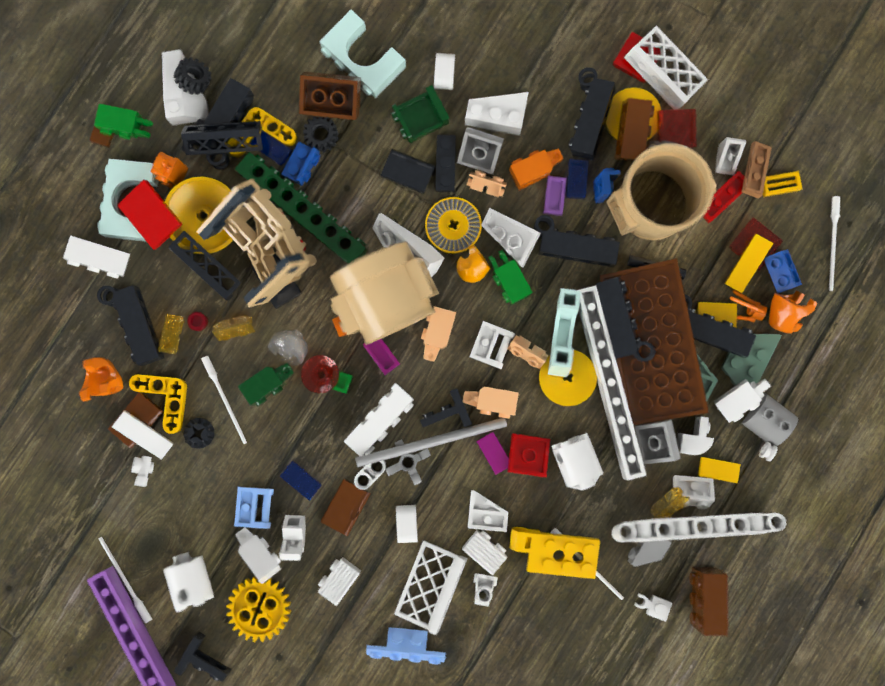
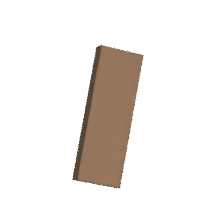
M756 141L751 144L742 193L758 199L762 196L772 147Z

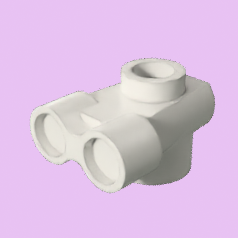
M134 457L131 472L138 473L134 483L135 486H147L148 473L152 474L154 462H151L152 457Z
M475 573L473 581L476 583L474 604L489 606L493 587L497 585L498 577ZM481 591H484L486 593V597L484 599H481L479 597V593Z

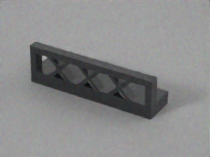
M261 121L184 126L181 132L186 155L263 150ZM256 136L258 145H250L245 140L247 137ZM228 138H234L239 143L237 146H230L226 141ZM215 139L220 144L218 147L212 148L207 144V141ZM195 140L201 146L197 149H190L188 141Z
M183 231L168 247L225 300L229 301L234 296L232 293L242 284L186 231ZM186 237L190 241L191 250H184L178 244ZM194 252L205 254V263H198L194 259ZM208 265H217L219 267V276H212L208 272ZM222 278H231L235 284L227 290L223 286Z

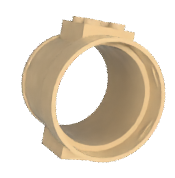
M662 144L646 150L634 161L627 171L624 182L619 190L613 192L606 202L622 236L631 233L644 240H661L676 232L687 229L706 213L711 204L713 194L716 192V183L712 178L706 161L696 152L681 145ZM648 171L661 172L670 176L679 184L686 200V210L680 224L661 226L647 220L640 214L630 194L631 181L635 175Z
M407 242L398 243L374 252L342 268L330 277L338 296L331 299L333 303L331 307L341 320V329L347 335L360 332L364 337L366 345L435 313L429 298L439 294L423 258H414Z

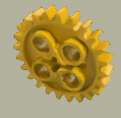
M254 576L252 582L247 578L245 585L240 583L238 584L239 589L235 588L232 591L234 595H231L228 599L233 603H229L226 606L231 609L226 615L232 616L229 624H236L233 631L240 629L238 636L245 633V640L253 636V642H256L258 637L264 642L266 635L269 639H272L273 633L278 635L280 633L279 628H285L283 622H288L289 617L286 615L291 613V610L286 607L291 602L285 601L289 594H282L285 587L277 588L279 581L273 585L272 578H270L267 582L265 581L261 584L257 577ZM251 591L257 594V600L250 598L249 593ZM263 592H266V597L260 607L262 611L257 615L255 625H252V620L258 610L257 606L262 600ZM267 600H275L276 607H270ZM243 610H247L250 613L249 619L243 617ZM260 618H266L269 621V625H262Z

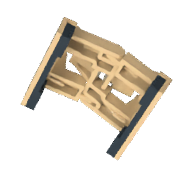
M253 179L236 186L197 230L202 239L206 240L224 229L243 251H248V256L262 283L258 287L252 288L243 297L248 307L268 303L282 288L299 280L301 274L317 262L315 256L311 254L306 255L304 252L306 250V243L301 240L300 236H296L294 229H291V223L282 212L283 210L277 208L269 200L271 193L267 189L259 190L260 187ZM253 216L256 223V232L246 223ZM275 253L281 259L278 264H276L273 258Z

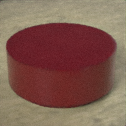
M193 312L189 315L187 324L194 331H202L207 327L208 319L201 312Z

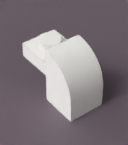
M695 417L693 435L678 433L677 445L679 453L699 455L706 452L712 446L714 438L706 437L710 431L709 418Z
M285 515L282 527L283 543L280 551V560H300L305 547V516Z

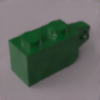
M288 363L276 369L265 367L237 387L250 406L257 405L258 407L267 401L266 397L273 394L275 396L283 390L282 387L286 385L285 381L295 372Z

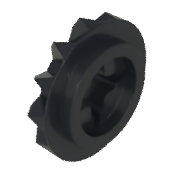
M204 418L190 420L184 426L183 436L185 443L197 449L207 447L214 438L213 425ZM195 428L197 430L205 428V430H203V432L201 433V438L193 437L196 433Z

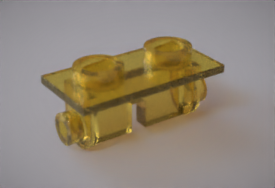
M166 313L158 351L176 355V351L179 350V334H181L183 323H185L183 321L184 317Z
M244 315L234 318L233 325H231L230 319L216 322L213 325L214 330L212 333L218 341H226L233 337L246 336L249 333L255 332V329L251 324L253 323L252 317Z
M673 487L664 495L667 503L664 498H661L651 507L650 511L654 515L651 519H670L675 511L685 506L690 497L682 496L683 491L680 487Z

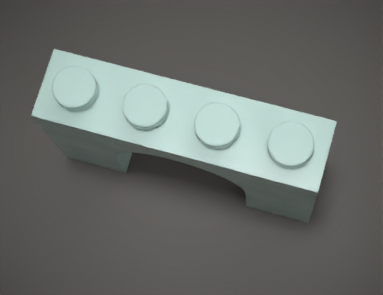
M350 10L320 40L321 52L327 58L331 57L335 60V65L341 71L345 70L349 73L348 76L361 77L362 90L368 96L372 95L376 98L406 68V61L391 47L373 65L360 66L352 62L348 57L349 49L366 30L365 22Z
M109 159L105 167L106 183L103 184L104 198L100 204L101 220L98 222L100 235L107 238L146 241L129 219L123 217L117 205L121 193L129 186L139 185L143 180H147L151 186L158 187V180L155 179L156 176L150 172L153 163Z
M561 288L557 301L548 375L567 377L571 370L574 350L571 348L576 315L579 310L581 291Z

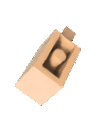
M436 306L433 308L435 313L427 317L426 321H429L428 329L424 328L421 336L425 345L423 359L435 362L440 349L442 350L447 347L456 312Z
M483 387L479 392L464 391L463 403L476 407V409L480 410V414L491 415V412L499 413L498 417L510 419V415L515 416L519 393Z

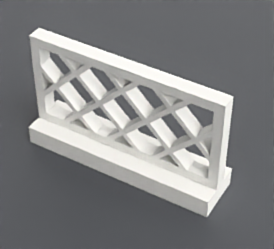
M657 26L624 57L675 111L681 108L708 80ZM653 34L660 39V43L652 41ZM640 46L648 47L649 54H646ZM653 47L660 48L661 55H654ZM665 49H670L673 57L666 56ZM654 60H661L662 68ZM666 61H672L674 69L667 68ZM678 62L683 63L686 70H679ZM667 73L674 74L675 81H672L667 76ZM679 74L686 75L687 83L679 81ZM691 76H695L700 83H692ZM680 87H687V96Z
M424 540L394 614L436 635L440 630L468 558L454 554ZM426 547L433 549L435 558L426 561L423 554ZM445 555L454 558L451 566L444 569L440 558ZM437 559L441 570L431 574L427 563ZM425 565L428 576L419 579L416 570L419 566ZM442 572L445 582L437 587L433 576ZM430 578L434 589L424 592L420 581ZM417 583L421 594L411 597L410 585ZM435 591L438 600L436 603L429 605L426 594ZM422 596L426 607L417 611L413 600ZM410 601L414 612L407 615L401 612V608L404 603ZM427 609L430 614L428 624L421 621L418 614Z

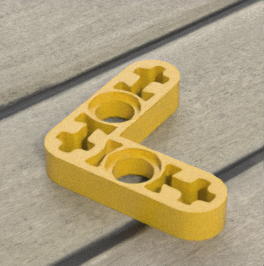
M258 107L252 108L242 121H261L262 131L287 147L293 146L297 141V135L292 128ZM260 115L261 119L255 120L253 116ZM270 123L278 125L277 129L273 132L268 130ZM281 130L286 135H289L291 133L292 139L286 140L285 137L281 134ZM256 136L247 137L245 141L251 144ZM230 138L228 141L230 146H237L239 143L234 138ZM245 152L229 153L233 157H241Z
M139 374L132 376L129 386L133 391L166 394L163 429L169 434L178 433L183 426L187 392L186 382L180 378ZM140 378V381L149 383L148 386L140 385L138 389V385H135V382L139 381ZM156 380L162 381L163 387L161 390L157 391L154 389L153 384ZM178 381L181 389L177 390V395H181V398H171V395H176V389L173 388V385H176ZM174 400L180 404L177 411H172L170 408V404ZM169 414H179L178 417H174V423L177 424V427L172 430L168 424L173 421V417H169Z

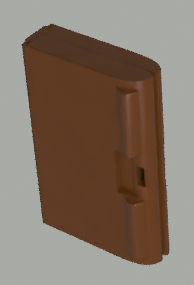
M139 392L124 409L149 427L163 413V410L142 392ZM115 420L108 430L129 448H133L136 445L134 441L112 428V425L116 422Z
M343 479L320 522L348 536L371 493L358 489L354 483Z

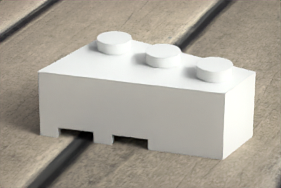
M528 92L469 99L465 125L520 136Z
M70 236L63 258L68 261L67 264L79 267V265L87 266V270L99 273L101 270L107 272V276L118 279L119 276L124 277L130 254Z

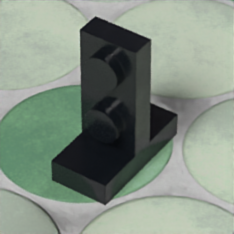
M457 388L450 391L455 406L452 407L451 404L441 407V412L437 414L431 411L422 415L423 419L420 420L422 427L459 413L464 427L472 424Z
M198 632L193 637L174 672L181 676L191 663L195 669L205 671L210 674L209 676L212 679L223 682L231 669L198 650L206 636Z

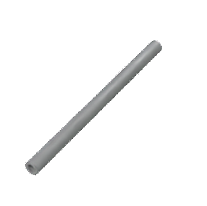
M500 418L355 458L357 467L500 429L507 427V422L505 418Z

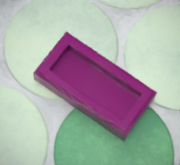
M382 339L367 345L365 343L362 344L384 375H387L400 365Z
M494 432L476 441L495 475L508 468L509 458Z

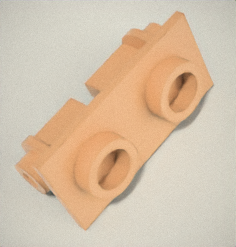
M475 170V173H470L469 176L473 177L472 179L469 178L467 186H470V189L483 192L485 185L488 186L486 194L503 197L505 190L501 188L507 185L506 182H503V178L497 176L490 178L486 176V173Z
M516 335L507 349L513 355L527 361L529 365L540 369L548 357L546 351L536 345L533 346L532 350L529 349L531 342L521 335Z

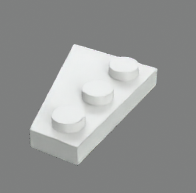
M489 208L481 224L521 267H524L541 234Z

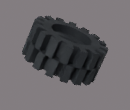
M189 57V59L184 58L179 62L173 77L176 78L175 83H179L178 87L180 89L184 88V92L190 91L192 95L194 92L196 95L204 93L212 79L211 71H208V66L204 67L205 63L201 62L200 64L198 62L199 59L193 61V58ZM188 73L193 74V75L196 76L198 79H194V78L190 77V76L188 75Z
M313 116V120H307L308 124L304 125L305 130H303L307 145L311 148H317L319 153L320 151L324 153L327 149L329 151L332 150L331 147L336 146L339 135L333 120H329V117L323 118L322 116H319V118ZM325 128L328 131L327 138L321 141L315 139V130Z

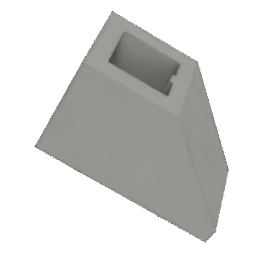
M668 540L638 542L637 546L630 550L628 562L633 566H639L662 560L671 542Z

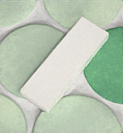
M125 410L112 425V428L161 460L173 445L172 441Z

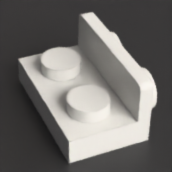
M674 475V496L671 499V504H676L679 507L696 506L698 509H707L715 501L713 479Z

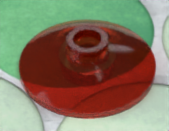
M324 355L313 356L303 365L301 379L309 391L318 394L326 393L336 386L339 379V369L331 358ZM320 372L325 373L324 378L319 377Z

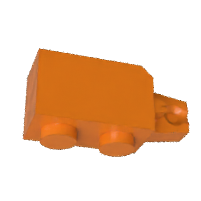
M559 149L549 152L545 150L539 152V150L530 153L526 159L522 160V158L513 161L509 171L518 190L550 176L552 168L563 161V156Z
M160 152L156 160H154L150 172L156 176V180L162 182V185L172 189L173 186L183 181L188 167L178 158H173Z

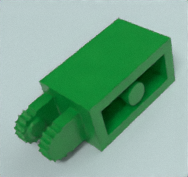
M104 104L98 105L94 126L100 130L101 134L111 136L113 133L128 140L131 137L137 138L138 136L150 138L151 133L139 130L140 125L152 127L153 122L143 119L137 111Z
M501 250L498 253L504 265L498 267L492 255L488 257V260L494 270L492 278L496 286H501L503 290L501 295L506 303L509 302L512 306L529 297L533 292L515 259L509 262L505 253Z

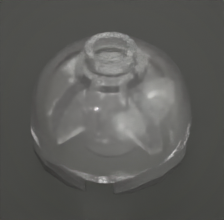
M297 330L280 331L274 335L268 344L269 350L275 356L280 354L283 356L281 360L295 366L302 364L308 353L306 340L303 338V334Z

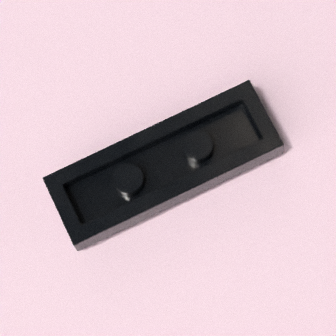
M437 135L436 192H455L456 135Z

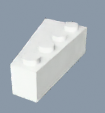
M395 383L391 387L390 393L388 392L378 403L379 405L368 413L365 420L344 441L359 456L370 454L375 449L374 443L377 440L381 442L388 435L386 430L390 426L394 428L401 420L399 416L403 411L407 413L414 406L412 403L414 399L398 384Z

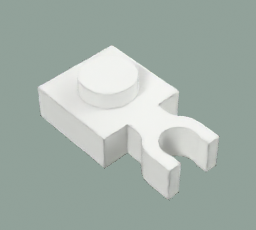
M638 593V597L643 598L644 602L642 604L635 603L634 605L641 609L647 608V615L666 622L672 602L652 595L651 600H649L645 595Z

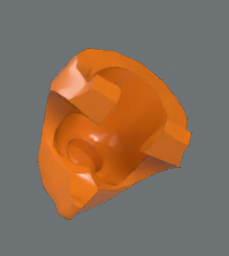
M797 290L794 294L774 293L770 305L768 323L773 329L791 334L797 332L803 326L798 321L814 312L817 302L810 298L807 305H797L805 296Z
M103 357L84 360L83 366L86 368V376L83 387L79 391L82 401L90 400V396L115 394L124 388L122 377L110 360Z

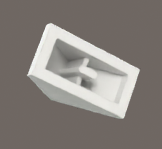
M726 137L718 145L715 173L735 174L746 140Z

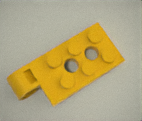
M513 527L511 529L509 548L514 551L528 553L527 572L595 579L600 545L599 538L542 533L540 530ZM557 550L563 551V556L560 559L553 558V554ZM576 552L583 554L582 559L579 561H574L572 558Z

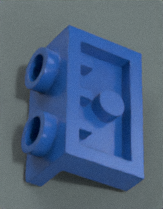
M298 142L281 175L303 186L304 182H308L311 176L310 171L313 165L316 166L319 162L320 153L318 149Z
M606 168L593 181L595 203H603L612 194L611 192L614 189L613 182L621 174L620 170Z
M788 249L764 258L777 293L802 285Z

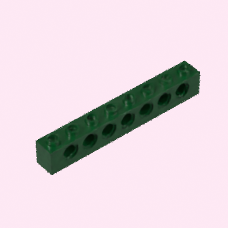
M249 152L235 168L236 172L246 181L253 179L260 187L259 190L267 189L271 193L269 200L348 265L361 259L367 253L364 241L359 237L353 238L350 235L352 232L344 225L340 227L336 224L337 219L331 214L325 215L321 211L323 208L318 203L308 201V196L302 190L296 191L293 188L294 184L286 177L284 179L279 177V172L273 166L268 168L264 164L265 160L258 154L254 156ZM264 170L262 176H255L257 171ZM272 182H278V186L275 189H270ZM286 194H293L291 200H284ZM306 205L307 210L304 213H299V207ZM321 217V223L314 225V218ZM330 229H335L336 235L328 237L327 232ZM344 241L351 242V246L348 249L341 248Z

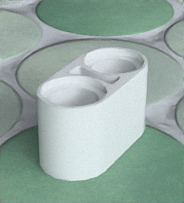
M436 53L434 89L453 90L455 54Z
M385 460L379 461L383 466L381 471H375L372 468V464L366 465L356 475L354 479L355 486L361 490L369 488L385 471ZM361 475L368 477L369 483L367 485L359 483Z
M416 505L396 506L398 543L417 542Z

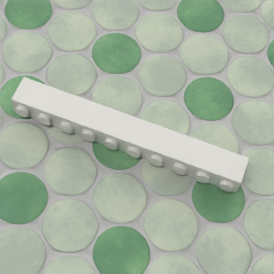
M592 286L577 290L581 291L579 314L591 360L597 375V382L622 477L625 480H631L647 476L597 287Z

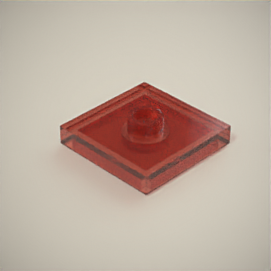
M696 109L657 111L659 142L670 141L687 146V148L697 147Z
M753 217L728 248L741 257L753 236L758 234L773 243L765 256L767 257L776 251L783 240ZM764 259L759 265L757 271H759L764 266Z

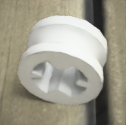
M766 442L760 450L759 457H765L770 462L775 457L778 447L775 445L771 446L770 442Z

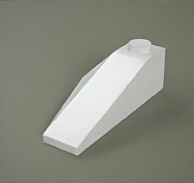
M181 50L162 52L164 109L166 119L172 125L197 122L198 119L205 121L209 115L207 101L203 94L196 95L194 92L192 95L190 91L184 92V88L180 89L178 87L179 83H175L174 72L179 62L185 58ZM188 73L190 77L194 78L193 74Z
M380 213L373 225V230L383 247L387 248L398 243L407 242L414 258H423L432 277L438 271L444 257L433 246L384 214Z

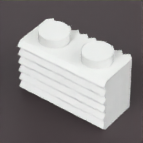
M476 530L463 545L462 550L491 575H494L507 559L505 554L507 550L499 543L494 545L490 541L492 537L484 530L481 532Z
M344 557L340 561L335 560L329 568L332 570L331 574L328 577L324 575L318 584L320 586L318 593L335 606L338 605L361 572L360 569Z

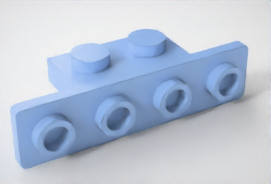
M389 627L386 647L367 645L366 648L367 655L375 659H380L384 656L390 657L391 660L395 661L404 658L409 659L411 662L425 660L431 664H440L445 661L444 652L426 651L428 631Z

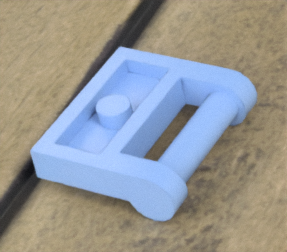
M239 486L234 526L269 529L271 526V522H269L271 495H273L274 489ZM258 495H264L261 521H256Z

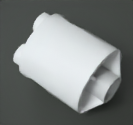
M587 433L552 445V451L567 487L584 490L595 485L603 471Z
M186 552L174 556V564L163 569L176 612L182 611L192 604L193 607L204 604L206 600L214 598L203 556L192 558Z

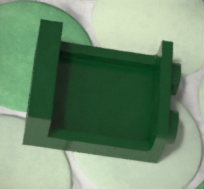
M433 85L427 87L425 93L399 106H396V104L392 105L393 112H391V116L395 123L399 122L401 126L399 131L403 139L407 138L409 144L449 124V116Z

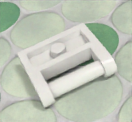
M483 321L470 358L502 369L504 356L515 333ZM500 334L504 337L497 356L493 360L490 359V356Z

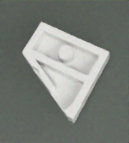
M471 490L468 528L507 532L508 511L478 492Z

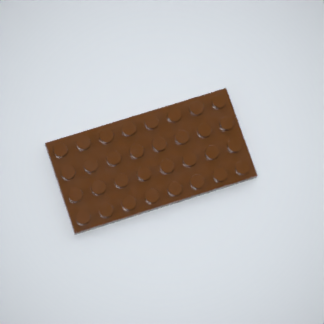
M678 259L600 275L601 282L616 277L621 278L622 281L625 280L628 289L625 295L627 300L630 299L633 308L630 311L631 317L635 318L638 327L635 330L636 336L640 337L642 342L653 344L656 350L654 358L650 361H639L634 355L617 359L619 374L633 425L709 413ZM647 345L640 347V356L647 358L650 355V348Z

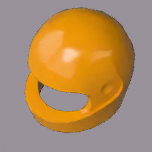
M472 245L469 247V257L464 259L460 256L456 268L462 280L476 283L485 277L490 270V266L477 247Z

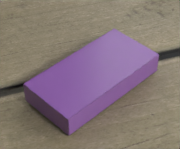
M547 177L543 214L563 215L567 178Z

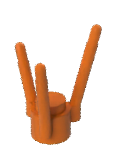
M733 290L735 295L745 301L732 296L730 300L747 307L746 314L749 315H737V320H747L753 323L755 320L762 321L766 316L767 307Z

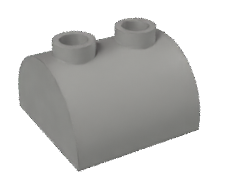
M467 127L457 163L493 174L504 138Z
M764 393L765 396L759 402L760 406L750 411L741 424L765 442H770L771 446H778L793 432L798 423V417Z
M672 420L635 426L643 464L670 462L681 459Z

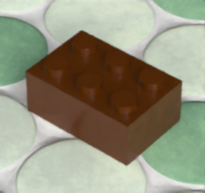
M303 72L300 75L299 114L356 120L359 116L361 77Z
M628 98L622 102L615 159L635 161L643 152L649 149L646 142L652 130L649 122L650 118L654 115L653 100Z
M692 567V573H690V584L692 585L690 603L693 605V612L690 613L691 625L703 636H728V574L716 567Z

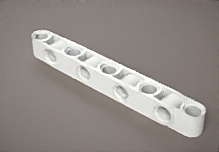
M780 513L640 520L614 526L612 536L618 542H649L756 535L781 531L786 526V520ZM772 519L775 522V526H773L771 523ZM735 521L738 523V529L735 528ZM698 523H699V524L701 525V527H702L701 532H699L698 529H697V524H698ZM660 525L664 528L663 535L659 532ZM622 527L627 532L626 537H623L620 533Z

